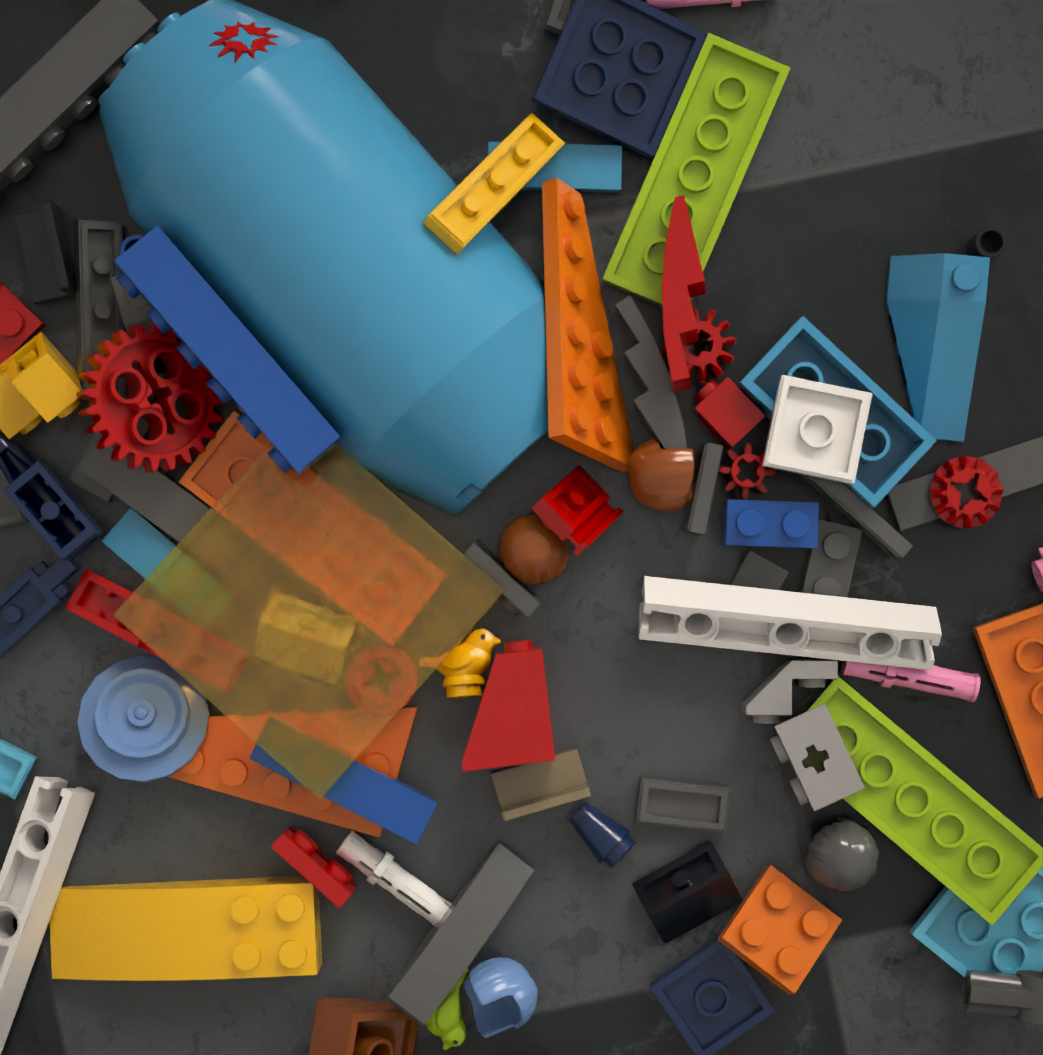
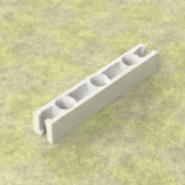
M644 576L642 587L643 602H640L638 610L640 640L925 670L933 669L935 659L932 646H939L942 636L937 609L932 606Z
M35 776L0 872V1055L95 792L83 787L67 788L69 781L60 777ZM60 796H62V797H63V798H62V801H61V803H60V805H59V807H58V810H57V812H56L57 805H58V802H59V798H60ZM46 830L49 836L47 846L44 844V833ZM14 917H16L18 924L16 932L13 927Z

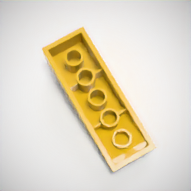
M303 876L61 887L49 920L52 979L181 981L317 975L322 966L319 890Z

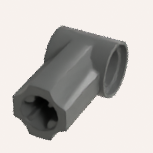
M977 970L966 971L962 987L963 1009L966 1012L1012 1016L1017 1021L1043 1025V972L1018 970L1016 974Z

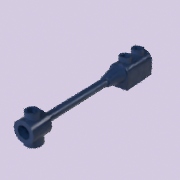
M0 431V469L9 483V486L3 492L61 560H73L98 541L104 534V531L45 462L36 459Z

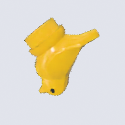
M475 629L464 642L437 658H419V665L435 669L444 675L445 678L442 685L446 687V698L482 696V685L485 684L482 674L490 667L491 652L496 645L501 643V640L495 637L488 629Z

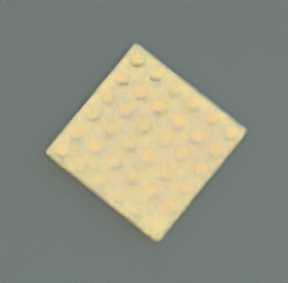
M269 444L113 615L321 800L505 591L338 444L300 477L292 469L284 474L267 454L272 449V446Z

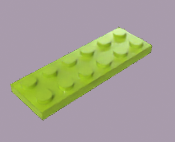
M708 33L602 278V282L662 307L665 241L674 199L682 195L685 197L702 271H704L791 69L790 67Z
M838 676V679H834L807 711L826 704L865 789L843 798V800L993 926L1043 867V848ZM812 745L805 748L808 756L802 760L803 766L813 767L816 772L824 770L821 762L827 758L826 752L824 750L816 751Z

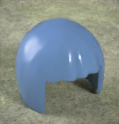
M498 957L482 961L470 968L469 976L464 981V989L471 1002L472 1014L477 1030L484 1038L498 1034L511 1027L518 1029L532 1017L536 1008L538 990L533 978L522 964L510 958Z

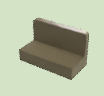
M577 747L556 753L555 761L515 765L491 772L503 821L591 796Z

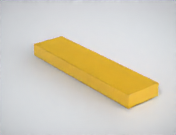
M531 113L427 216L423 224L458 255L558 153L565 142Z

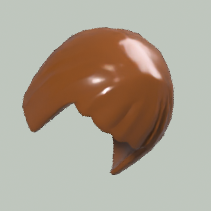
M656 438L650 439L637 447L629 458L627 468L629 487L635 499L642 505L657 511L671 512L682 509L685 503L693 498L691 490L695 466L693 450L685 448L660 449Z
M531 512L526 515L517 516L501 532L498 543V558L504 563L505 570L509 571L514 579L520 580L524 584L539 585L545 582L549 583L559 578L568 567L571 552L570 540L566 538L562 541L554 532L548 530L543 525L540 517L535 512Z

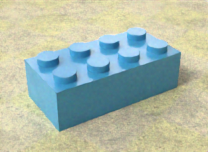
M804 316L791 326L736 385L770 421L781 375L872 393L855 483H844L870 508L876 507L937 441Z

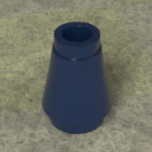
M588 802L582 805L569 820L599 864L604 861L611 869L636 844L629 836L630 830L597 808H593Z

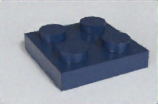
M718 937L649 984L651 991L695 1055H714L776 1012L739 956L717 940Z

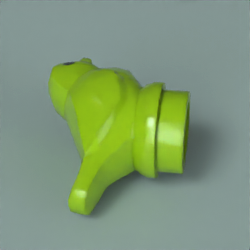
M469 968L465 970L425 1023L427 1029L432 1034L441 1038L443 1050L460 1046L465 1041L467 1035L466 1025L461 1012L460 987L468 975Z

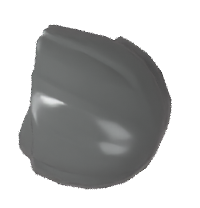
M838 817L837 820L839 822H833L832 825L823 827L819 833L815 834L814 840L809 844L808 856L803 859V863L809 876L821 886L836 892L849 893L865 887L875 877L878 870L880 852L868 828L856 820Z

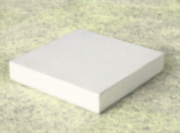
M781 375L762 466L854 484L872 393Z

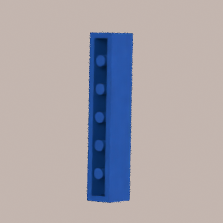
M158 226L154 227L114 260L118 270L121 272L115 278L132 299L141 295L151 307L146 312L149 319L162 334L171 330L181 341V344L176 348L180 355L193 369L201 365L212 377L206 383L223 404H226L231 399L240 409L242 414L237 417V420L254 439L259 435L266 439L272 446V449L267 453L268 456L284 474L292 469L300 477L340 443V435Z

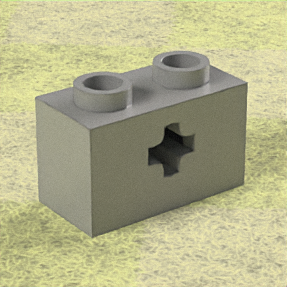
M826 704L774 726L777 736L770 738V741L781 764L790 761L797 777L789 782L801 806L809 803L812 810L816 811L865 789ZM812 745L816 751L824 750L826 752L827 758L821 762L824 770L816 772L813 767L805 768L803 766L802 760L808 756L805 748Z

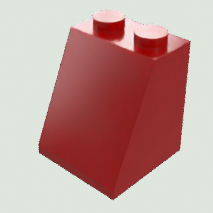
M531 639L504 642L505 651L496 652L462 760L463 772L555 761L542 647H532Z

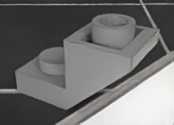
M785 659L741 703V712L745 715H753V723H780V715H792V679H798V687L823 688L825 687V679H838V661L830 659Z

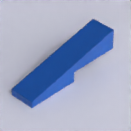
M269 716L249 756V759L416 845L438 804L434 796L352 758L351 754Z

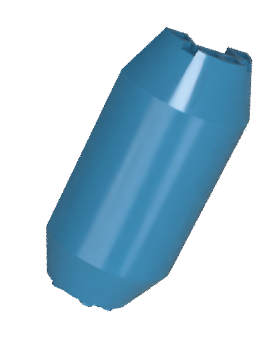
M208 0L182 16L177 12L169 15L159 25L157 29L159 33L146 45L139 43L126 53L123 58V62L126 64L125 67L98 99V103L101 105L100 118L129 217L144 235L156 226L164 232L340 435V443L334 448L356 473L456 517L482 494L495 478L548 432L544 281L491 222L458 255L423 224L427 216L458 185L328 40L234 0ZM237 21L242 25H250L255 22V27L272 28L266 33L278 36L277 38L269 39V41L276 45H266L265 49L268 53L260 50L255 51L254 59L248 53H242L236 63H234V51H230L218 58L219 53L225 47L224 44L209 47L211 43L222 38V36H218L214 32H224L226 30L224 25L236 26ZM238 27L240 30L238 31V36L232 37L229 40L241 41L244 45H247L248 49H252V40L265 36L249 35L247 31H244L243 27Z

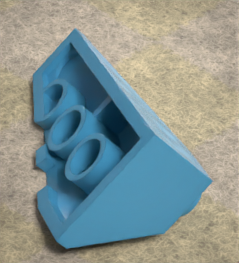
M939 253L901 255L889 258L885 302L896 336L895 344L898 357L901 358L907 383L906 391L912 417L936 440L964 442L986 306L989 257Z

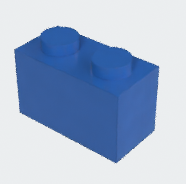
M732 499L722 501L721 546L818 548L819 502Z

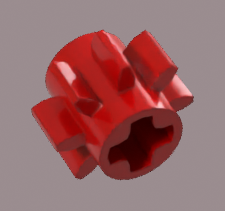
M750 443L744 445L743 455L739 457L730 449L726 451L725 454L731 463L728 467L718 469V473L727 475L729 483L725 485L723 490L727 492L734 487L741 489V500L748 499L749 489L752 487L761 494L766 493V487L761 482L764 477L775 475V471L765 469L762 466L764 453L759 456L751 454L752 447ZM738 462L743 465L750 462L754 464L755 469L751 473L755 479L754 482L749 479L742 482L736 477L740 472V468L737 465Z

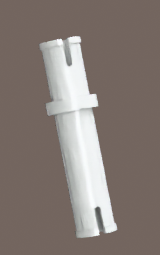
M354 830L348 834L335 852L368 876L366 881L372 885L377 883L420 916L431 922L432 925H435L442 919L451 905L450 902L446 901L434 890L393 861L394 856L388 851L385 854L365 841Z

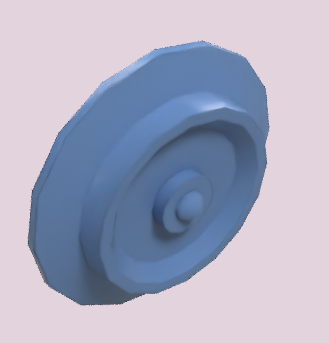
M141 655L118 661L95 677L82 697L77 724L82 746L98 768L119 780L146 783L171 776L192 761L206 739L210 713L204 689L192 674L159 657Z

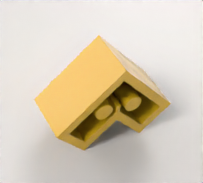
M42 332L0 364V430L8 439H11L18 432L21 435L27 434L40 423L42 417L48 423L56 416L60 419L68 416L81 402L79 397L76 396L77 392L83 391L77 371Z

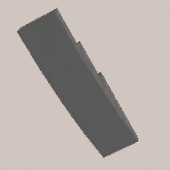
M630 295L615 304V314L635 343V346L624 352V361L645 392L633 400V407L652 437L656 438L660 449H687L684 424L676 394L672 390L669 372L652 332Z
M498 843L493 846L470 882L461 888L442 919L433 925L385 999L420 1026L425 1025L488 940L534 869L502 844Z

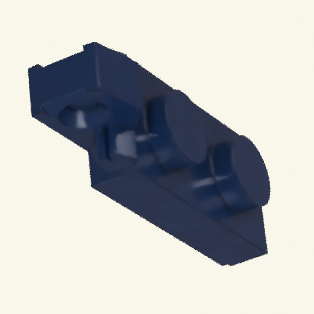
M59 558L51 567H48L44 561L40 562L36 567L28 568L0 594V659L64 601L63 598L71 592L65 583L82 568L75 559L64 561Z

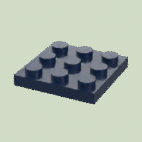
M574 0L531 101L651 159L656 155L707 37V33L641 0Z

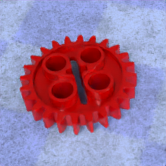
M140 324L129 327L128 334L123 329L112 333L113 342L104 340L97 344L102 355L93 354L86 358L89 365L95 370L79 374L80 379L90 384L89 389L77 392L76 394L81 399L89 400V407L78 412L79 416L93 418L94 422L85 430L86 434L100 432L102 437L98 441L96 448L100 450L109 446L114 447L110 459L112 462L120 461L127 455V469L129 470L139 468L142 462L145 473L157 471L159 464L163 471L175 469L176 462L180 465L191 463L190 452L197 455L206 451L201 440L208 441L216 438V434L208 427L209 424L223 421L220 415L213 412V407L223 403L217 396H214L212 390L206 384L210 380L209 374L201 365L193 369L176 349L181 344V341H176V336L171 330L161 335V331L154 324L148 325L145 332ZM156 357L165 363L166 375L164 378L158 376L155 372L154 360ZM133 361L137 363V370L132 367ZM117 377H121L128 384L129 394L126 399L121 397L116 391L115 381ZM153 391L157 399L151 403L152 405H150L147 397L150 396ZM177 398L182 399L187 406L185 419L181 418L176 412L175 402ZM140 417L146 420L150 427V435L147 440L142 438L137 430V422ZM167 426L172 430L170 435L167 433Z

